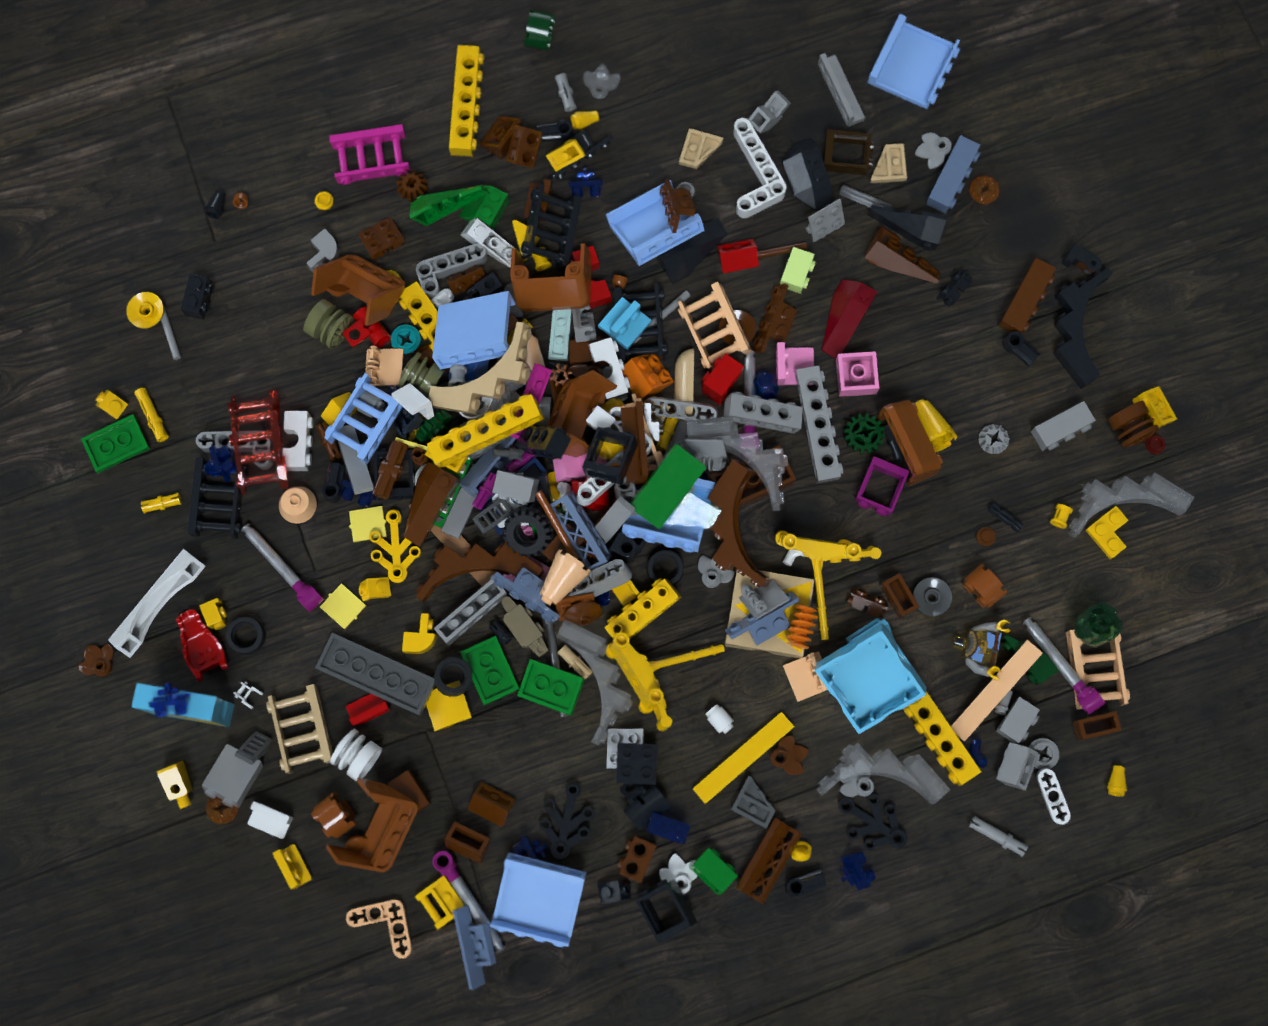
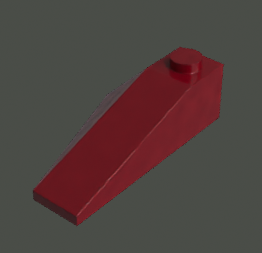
M841 281L833 295L822 352L834 359L837 358L838 354H842L873 303L877 291L861 282Z

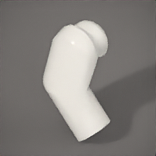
M559 482L557 485L560 498L571 491V486L567 482ZM561 502L562 509L566 511L567 508L565 507L563 502Z
M792 549L787 552L783 563L791 566L797 556H805L801 551Z

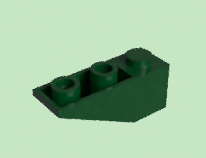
M1008 635L1000 639L1002 647L1012 655L1024 644ZM1042 652L1041 656L1026 671L1025 676L1031 684L1037 686L1059 670L1048 655Z

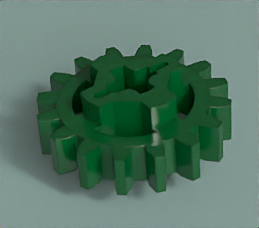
M441 410L434 414V417L425 419L420 426L421 429L416 432V439L421 444H426L434 437L441 436L448 430L447 425L451 422L452 416L447 410Z
M866 413L865 417L858 414L857 419L855 417L851 418L852 423L847 422L846 427L849 429H844L843 433L847 434L844 441H849L847 447L853 446L854 453L860 450V455H863L864 451H867V454L870 455L871 449L876 452L878 446H882L883 442L881 440L885 438V435L881 433L884 432L885 427H880L881 420L875 421L876 416L869 418L868 413ZM858 425V430L852 433L853 427ZM864 431L865 434L868 433L867 437L861 435V432ZM877 435L876 441L871 444V438Z

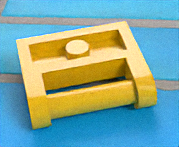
M445 875L415 896L418 902L421 901L436 923L434 926L437 930L454 918L453 910L464 906L461 898ZM432 893L447 915L443 919L428 899V894Z

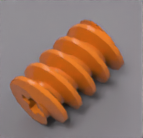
M796 605L795 609L798 612H795L793 616L797 620L791 621L794 627H790L788 631L793 635L786 636V639L790 641L786 643L797 648L809 649L805 642H811L812 640L807 637V634H814L809 628L816 627L812 619L819 618L814 614V612L818 611L807 606Z

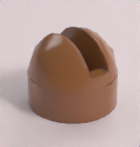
M243 192L236 193L233 198V205L239 209L246 208L248 206V196Z
M613 275V287H621L623 289L627 284L628 278Z

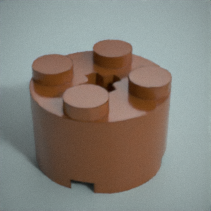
M980 564L963 579L965 583L962 586L969 594L974 593L977 597L975 601L981 608H991L1007 594V590L1002 591L1001 587L1003 584L989 569L986 571L982 569L985 565Z
M336 792L331 793L317 804L311 815L317 822L322 824V831L328 838L333 836L338 839L358 824V821L353 820L356 818L354 811L344 799L340 801L337 798L339 794Z

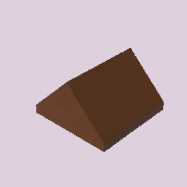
M499 116L479 145L503 160L508 153L514 124L522 126L521 120L519 118Z

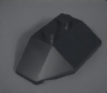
M812 138L794 143L782 162L792 195L814 211L821 210L833 203L830 180L819 147Z

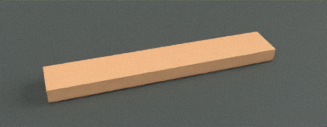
M1027 640L1001 669L1002 673H997L996 676L999 680L995 681L992 679L952 724L951 728L955 734L965 742L1041 656L1042 652Z

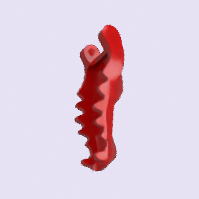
M191 609L181 613L176 618V621L181 631L182 652L184 660L197 682L200 683L204 680L203 673L219 665L223 671L228 669L226 655L220 642L202 622L198 612Z

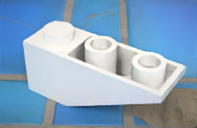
M478 218L470 220L460 235L471 244H481L486 248L488 255L510 268L511 251L514 247Z

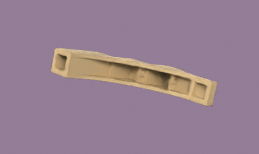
M517 322L513 341L498 363L481 377L459 386H431L428 399L431 401L432 407L476 415L480 407V396L501 400L505 392V381L526 385L530 377V366L525 364L524 360L527 357L526 348L531 338V327L525 323Z

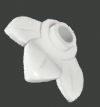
M673 854L668 862V868L659 870L661 880L667 879L669 882L675 879L677 883L681 880L684 886L680 890L682 894L687 893L690 890L691 881L697 877L689 868L696 860L685 864L678 855Z

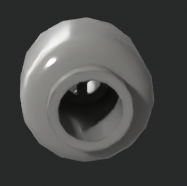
M366 390L359 398V400L380 412L384 409L385 403L383 400ZM356 407L357 410H358V412H360V413H362V414H364V415H366V416H368V417H372V418L374 417V416L368 414L367 412H365V411L359 409L358 407Z

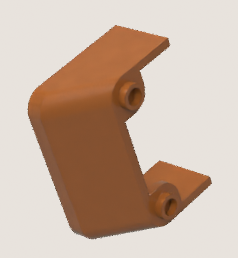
M585 243L581 244L580 261L569 263L565 269V276L529 279V271L523 266L524 260L521 259L518 251L512 248L510 277L516 305L521 311L582 309L589 305L591 297L592 255Z
M346 255L314 268L311 295L316 296L328 291L336 297L347 293L367 303L365 325L369 326L390 315L404 292L405 282L359 256Z
M594 370L569 380L562 386L546 425L547 428L548 426L555 429L559 427L567 432L566 435L572 438L564 455L579 457L588 453L590 446L582 439L587 426L586 420L592 413L593 408L597 407V405L599 407L603 405L605 394L617 388L616 384Z
M905 400L882 407L877 421L886 419L912 473V477L907 482L909 487L935 476L941 469L943 461L938 453L936 454L917 415L918 409L914 402L911 403L910 400Z
M358 778L357 782L374 802L380 804L365 836L356 835L351 837L344 848L327 844L326 849L337 864L385 872L393 865L416 816L418 806L411 798L384 783Z

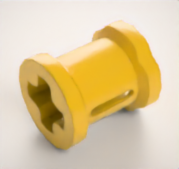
M532 254L531 257L534 258L536 263V271H544L552 266L547 258Z
M1058 504L1056 505L1057 510L1054 518L1050 520V523L1055 527L1065 529L1067 527V519L1069 514L1073 512V509L1066 505Z

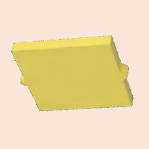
M397 437L395 441L408 445L411 450L421 448L426 453L428 446Z
M383 506L349 511L351 522L349 528L352 529L353 542L370 540L369 535L373 531H378L382 538L387 537L385 527L387 521L384 519ZM374 534L372 539H378L379 535Z
M342 583L333 593L329 594V597L320 606L322 610L344 629L354 619L356 620L357 616L366 607Z

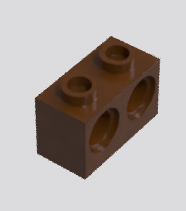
M514 124L506 161L534 168L542 132Z
M634 836L633 840L629 838L625 848L628 851L626 858L621 857L617 869H620L619 874L641 883L656 845ZM637 844H643L646 848V852L641 856L634 852V847ZM634 862L637 864L638 871L635 874L627 872L626 866L628 863Z

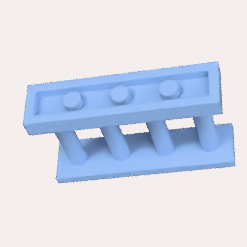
M364 373L363 377L357 380L356 388L333 425L327 428L325 439L330 444L337 439L357 451V457L360 461L368 464L403 406L391 395L371 385V378L368 374ZM366 390L386 401L388 407L385 412H380L359 400L362 393ZM355 406L378 419L375 428H370L350 416ZM345 422L367 434L368 439L365 444H359L340 433Z

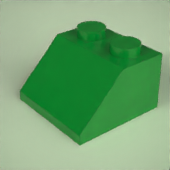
M476 185L487 189L489 194L465 206L459 217L468 222L478 218L494 231L509 204L508 194L493 186Z

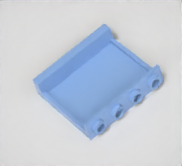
M900 14L873 67L868 83L928 109L930 103L934 105L938 96L936 93L937 88L941 89L945 82L944 74H949L953 65L951 63L952 57L956 59L960 51L958 47L960 40L957 39L955 44L906 23V16Z
M661 185L606 214L610 228L639 266L705 231L701 217L697 213L694 216L680 215L677 231L672 233L670 226H668V217L665 215V206L662 205V196H660Z
M509 291L439 306L432 358L440 370L450 368L455 364L466 365L503 357L509 348L507 334L510 306L516 305Z
M698 478L693 485L695 491L691 502L687 505L676 507L660 530L638 514L627 518L625 523H623L622 534L629 538H641L649 543H662L670 548H682L686 552H698L711 503L707 497L713 490L715 482ZM635 484L636 491L643 487Z
M508 853L490 927L495 928L499 932H512L519 937H532L538 942H551L557 947H568L586 872Z

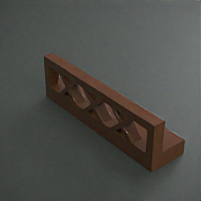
M636 401L635 407H622L620 409L622 432L627 431L635 435L638 444L626 474V483H646L648 477L642 401ZM623 446L624 454L627 448L626 446Z
M775 818L736 889L763 904L802 833ZM788 832L793 833L791 841L785 843V837ZM782 850L783 855L781 859L776 860V853ZM769 868H773L772 875L766 878V871ZM763 885L761 895L759 897L756 896L754 893L757 887Z

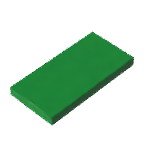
M675 443L630 504L636 508L634 510L636 513L660 530L706 469V466Z

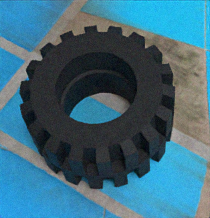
M536 504L519 506L504 523L503 533L506 534L503 538L504 541H508L506 545L508 548H513L512 552H519V556L522 557L524 554L527 557H531L533 554L534 556L539 555L540 552L545 551L555 536V529L543 511L542 506L536 508ZM521 523L533 525L538 532V537L531 538L526 536L521 529Z

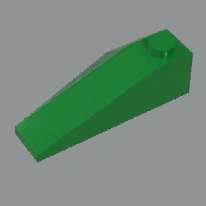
M482 186L421 195L411 203L409 216L410 219L427 227L489 194V191Z

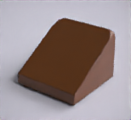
M430 344L420 347L413 352L414 355L417 352L422 354L418 361L419 363H422L425 357L429 358L426 365L428 368L435 362L432 358L433 351L429 347Z

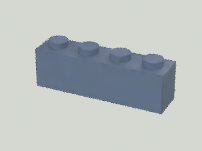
M960 135L926 205L945 214L949 208L953 209L957 201L954 197L956 193H961L965 185L962 181L964 177H969L973 169L970 165L972 161L976 163L981 153L978 152L980 144Z
M509 436L492 444L459 483L470 496L476 498L480 491L479 487L483 486L489 473L492 472L493 475H497L498 470H507L505 466L514 460L507 457H497L494 459L493 449L511 448L515 446L518 439Z

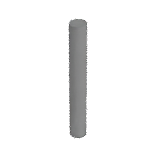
M164 307L161 322L173 359L178 360L181 356Z

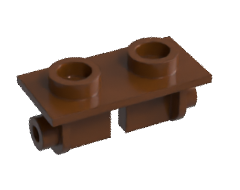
M474 265L464 270L465 275H462L460 272L449 276V279L446 281L453 295L473 287L486 277L481 265Z
M852 589L851 595L853 597L849 596L847 601L850 607L863 611L866 605L868 606L867 614L877 618L884 617L886 611L883 608L888 609V603H886L885 599L879 596L871 597L867 595L866 591L861 589Z

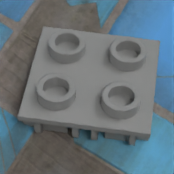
M841 199L808 217L809 224L806 227V231L812 234L813 242L825 237L845 224Z
M685 439L688 453L704 464L706 469L707 465L709 471H723V469H727L729 460L723 440Z
M771 579L772 581L767 587L760 586L753 589L751 585L747 584L741 587L743 596L739 599L756 620L790 600L773 579Z
M608 729L606 769H617L618 743L643 744L644 729Z

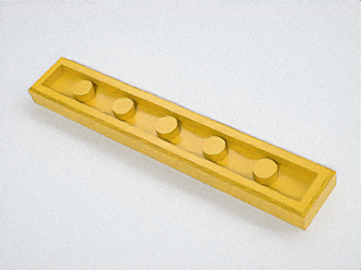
M782 712L779 713L697 784L693 791L706 804L794 728L793 724Z

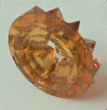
M986 175L978 176L970 185L971 197L980 204L992 203L999 195L998 182L993 177L990 178ZM988 184V191L981 194L982 187Z
M215 797V799L210 798L207 801L206 808L209 819L217 824H226L235 818L238 807L233 805V807L223 810V814H221L220 811L214 810V808L220 806L222 799Z

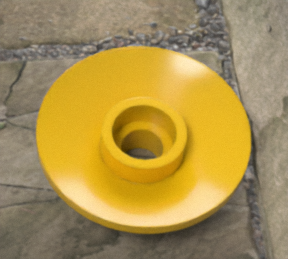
M138 293L131 298L127 305V317L138 328L153 327L163 316V302L154 293ZM150 310L149 314L145 315V311Z

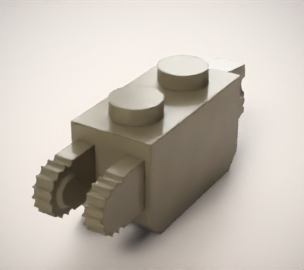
M505 596L501 601L503 608L507 612L504 615L503 621L522 648H530L538 657L546 654L548 649L543 641V628L538 622L534 624L530 618L533 615L527 607L523 608L521 604L517 606L512 598Z

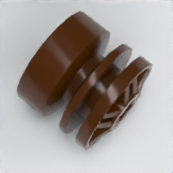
M1144 400L1128 406L1107 420L1113 431L1123 429L1124 432L1117 437L1118 440L1128 438L1121 443L1123 448L1136 446L1146 441L1160 429L1158 425L1148 427L1155 421L1154 418L1144 420L1143 417L1150 412Z

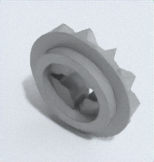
M995 424L985 426L978 438L981 448L990 454L1003 452L1007 448L1010 439L1007 430L1002 428L1001 425ZM998 433L997 439L999 442L995 441V443L990 445L992 439L989 436Z
M1040 738L1034 740L1028 746L1035 752L1038 750L1043 751L1046 748L1045 754L1049 757H1044L1039 761V754L1034 766L1035 768L1051 769L1057 764L1059 750L1053 741Z

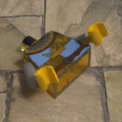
M1001 620L999 623H983L969 630L966 638L955 636L953 647L963 650L962 659L965 660L966 665L974 673L987 677L990 676L995 681L999 680L997 676H994V673L997 671L1002 673L995 666L1002 634L999 631L1009 633V629H1004L1006 623L1010 624L1009 621Z

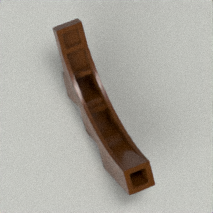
M732 460L707 497V499L712 501L711 505L714 508L721 510L709 528L714 532L713 535L723 541L712 560L723 571L735 568V571L740 575L750 577V582L755 586L767 587L772 580L756 569L751 562L742 543L739 529L741 497L754 471L739 460Z
M507 542L504 545H499L494 553L496 554L495 557L475 544L466 550L464 554L466 557L464 559L445 545L443 549L439 548L434 555V562L439 567L433 568L428 575V581L418 587L416 597L425 603L433 591L441 584L466 573L493 571L507 575L512 574L516 577L520 569L524 567L540 578L544 570L525 555L522 557L519 556V552H512L513 548H508Z

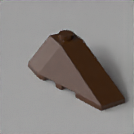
M882 225L878 228L865 254V258L870 264L933 283L940 281L941 272L924 258H917L910 246L906 248L899 242L901 239Z
M427 462L417 479L404 538L421 547L461 481L458 478Z

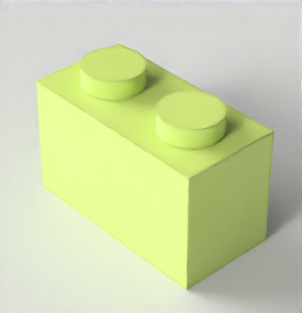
M793 247L780 284L789 285L788 290L801 294L802 289L807 288L810 280L807 277L808 272H813L816 261H813L814 254Z

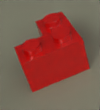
M726 353L722 358L718 357L713 365L715 368L711 373L709 371L706 373L701 385L703 387L702 394L719 406L722 405L725 398L730 394L732 386L744 370L742 364Z

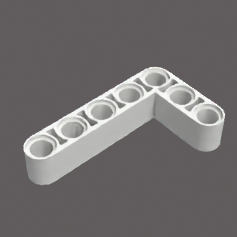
M740 118L736 120L734 125V137L762 184V187L740 197L737 201V215L741 218H748L783 200L786 184L749 120ZM743 127L746 131H739L738 128ZM747 143H754L755 146L749 147ZM762 158L764 161L758 162L755 159ZM770 173L773 176L768 178L764 174ZM778 188L782 192L776 193L773 191V189ZM761 196L764 197L766 200L759 201L757 197ZM748 205L749 209L745 210L742 209L740 206Z
M614 407L609 411V414L611 416L617 415L621 418V408ZM621 420L615 421L610 428L622 432ZM645 433L646 453L648 455L652 447V440ZM622 450L606 465L609 466L613 463L621 464L624 451ZM589 478L579 487L576 496L577 502L582 506H588L615 483L604 481V486H598L595 481L599 479ZM588 492L591 497L583 498L581 493Z

